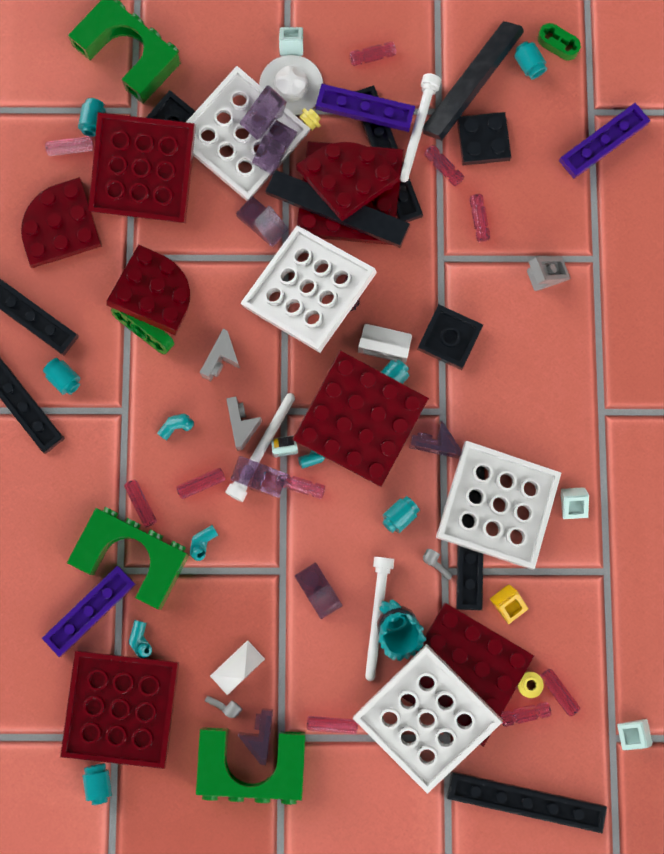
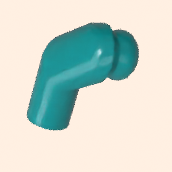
M187 414L170 416L156 434L167 441L175 429L191 430L194 426V421Z
M312 450L310 454L298 457L301 469L322 463L325 457Z
M213 525L192 537L190 555L194 560H203L206 556L208 541L219 536Z
M134 620L129 645L138 657L147 658L152 654V647L144 637L147 623Z

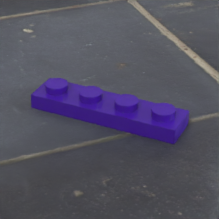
M321 84L315 105L316 110L406 132L410 130L415 106L325 84Z
M634 103L560 157L559 162L571 177L575 179L647 126L651 120Z
M116 566L42 637L43 641L58 657H61L116 605L136 583L120 566Z

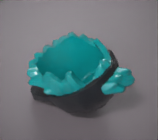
M390 600V603L382 601L379 607L382 613L377 621L381 648L384 649L385 655L393 661L395 659L401 661L403 658L409 660L410 655L415 656L416 651H419L424 646L423 642L426 641V637L422 632L424 628L419 624L416 616L410 609L399 605L394 600Z

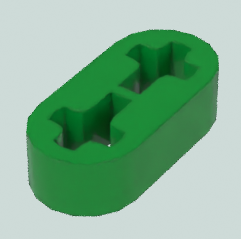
M553 23L544 24L540 28L537 40L543 48L564 60H573L577 57L581 48V43L577 37ZM549 32L553 34L549 39L545 38V35ZM569 44L573 46L571 50H565V48L569 46Z

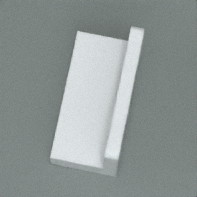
M365 324L359 342L358 353L393 361L400 360L406 363L412 335Z

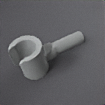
M427 549L423 556V561L437 569L450 580L453 575L437 562L440 554L432 549Z
M207 696L205 702L219 708L230 718L237 717L242 711V708L233 700L226 706L210 696Z

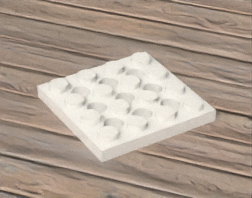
M238 66L232 70L186 121L187 123L196 124L193 156L247 202L310 132V128ZM241 95L245 97L246 103L242 106H237L233 103V98ZM255 111H260L264 114L265 118L257 122L252 119L251 114ZM220 113H227L231 119L228 123L223 124L217 120V116ZM272 127H280L283 135L273 137L269 131ZM244 128L249 132V136L246 139H239L235 134L236 131ZM206 130H210L215 134V137L211 141H205L202 139L201 134ZM258 144H263L267 147L268 151L264 155H258L255 153L254 147ZM223 146H229L233 149L234 152L230 157H224L220 154L219 151ZM241 162H248L251 164L252 169L248 173H243L238 169V165Z
M296 226L244 297L241 305L320 353L377 272L372 266L305 229ZM301 254H309V257L306 261H297L298 257ZM328 264V269L325 272H316L319 265ZM287 273H295L291 281H283ZM340 275H347L348 279L345 283H336V279ZM306 284H314L312 291L308 293L302 292ZM274 292L281 293L278 300L269 301L271 294ZM329 294L334 296L329 304L322 303L324 296ZM294 303L300 304L296 312H288L290 305ZM311 315H319V320L315 324L307 323Z
M465 441L436 538L531 570L535 569L561 472ZM481 466L487 469L488 478L486 480H481L477 477V467ZM501 475L510 476L512 479L510 488H505L501 485ZM529 482L535 486L536 492L534 496H529L524 492L525 483ZM471 490H476L481 494V502L479 504H474L470 501L469 493ZM495 498H500L504 501L505 509L503 512H498L494 509L493 501ZM519 506H524L528 509L529 517L527 520H522L518 517L517 509ZM464 514H469L474 518V526L472 528H466L462 524ZM489 522H493L498 526L496 536H490L487 533L486 525ZM513 530L521 533L522 541L520 544H514L511 541L510 533Z
M428 645L422 648L353 716V719L427 794L502 723V719ZM423 676H430L435 684L433 687L426 689L420 685L419 680ZM405 694H411L415 697L416 703L413 706H405L401 701V697ZM449 695L453 699V704L450 707H443L438 702L439 697ZM393 712L398 720L394 724H388L384 721L383 714ZM423 713H430L434 716L435 721L431 725H425L420 721V716ZM461 714H468L472 718V723L468 726H462L458 723L457 718ZM404 731H412L416 735V740L411 743L405 742L401 734ZM442 732H449L453 735L454 739L451 743L444 744L439 740L438 736ZM428 749L434 753L435 758L432 761H424L420 757V753Z

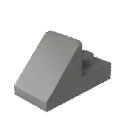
M535 257L528 261L530 268L527 269V273L535 291L571 279L562 257Z
M225 329L220 333L200 370L201 376L209 381L214 376L218 377L223 368L222 360L240 368L230 336Z
M237 397L226 398L237 451L244 449L258 429L262 419L258 417L242 421V418L246 417L244 404L238 403Z

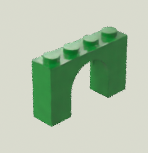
M101 0L68 34L72 46L90 61L114 38L127 36L142 43L144 50L140 60L122 78L125 90L144 104L181 64L178 54L179 50L171 42L166 43L163 41L160 34L154 28H147L138 15L135 13L131 15L126 11L125 6L119 0Z
M104 507L103 511L95 508L67 564L89 575H95L106 552L114 543L123 539L138 540L148 551L150 568L135 598L158 610H162L189 557V554L184 552L186 547L173 540L170 545L161 541L163 535L151 529L148 534L139 530L141 524L129 518L124 522L116 518L119 513L107 507Z
M202 727L199 735L196 795H202V800L208 801L218 800V796L228 797V801L243 802L244 798H255L256 803H270L271 799H281L282 804H297V800L302 801L306 732L280 731L275 771L262 782L246 783L236 778L229 769L227 763L228 729Z

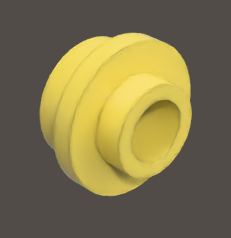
M305 108L302 110L303 113L299 118L312 131L316 127L319 128L321 126L318 122L321 118L312 108L309 111Z
M525 672L517 687L523 696L535 698L542 693L544 683L537 673ZM529 680L535 682V688L529 690L526 686Z

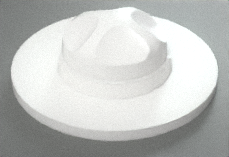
M286 55L276 58L265 67L261 74L259 85L295 116H300L304 108L309 111L315 107L323 79L319 69L310 60L297 55Z

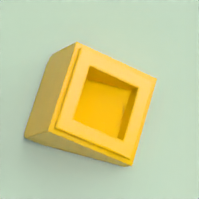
M511 585L505 586L490 598L492 604L508 624L528 610L518 591Z

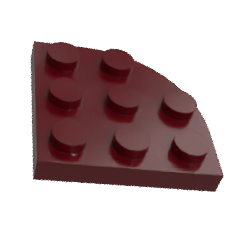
M338 142L326 145L296 164L297 171L341 221H344L361 207L400 181V175L377 151L354 142Z
M80 177L43 190L27 207L22 220L21 235L31 268L102 247L92 212L88 211L89 202Z
M138 244L109 295L106 305L176 335L188 311L190 287L185 274L177 264L166 256Z

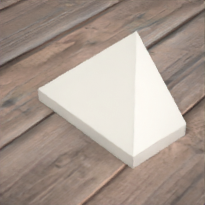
M247 640L210 677L228 695L265 658Z

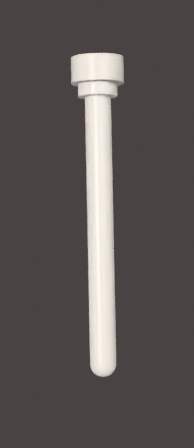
M424 74L421 81L423 95L403 161L400 176L401 182H406L409 179L432 95L439 91L441 78L435 74Z
M288 393L285 396L238 481L235 480L233 484H229L225 491L227 495L240 502L244 501L248 494L246 492L248 488L246 485L295 400L294 394Z
M375 556L373 567H375V572H377L365 673V678L368 681H373L376 676L379 651L377 621L382 613L379 607L381 602L385 600L387 574H390L391 569L394 567V559Z

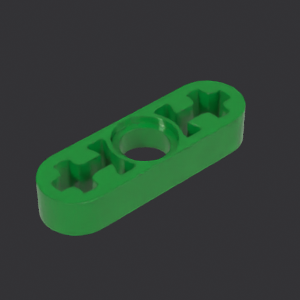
M114 308L111 309V313L120 323L159 353L165 355L175 345L173 339L165 331Z

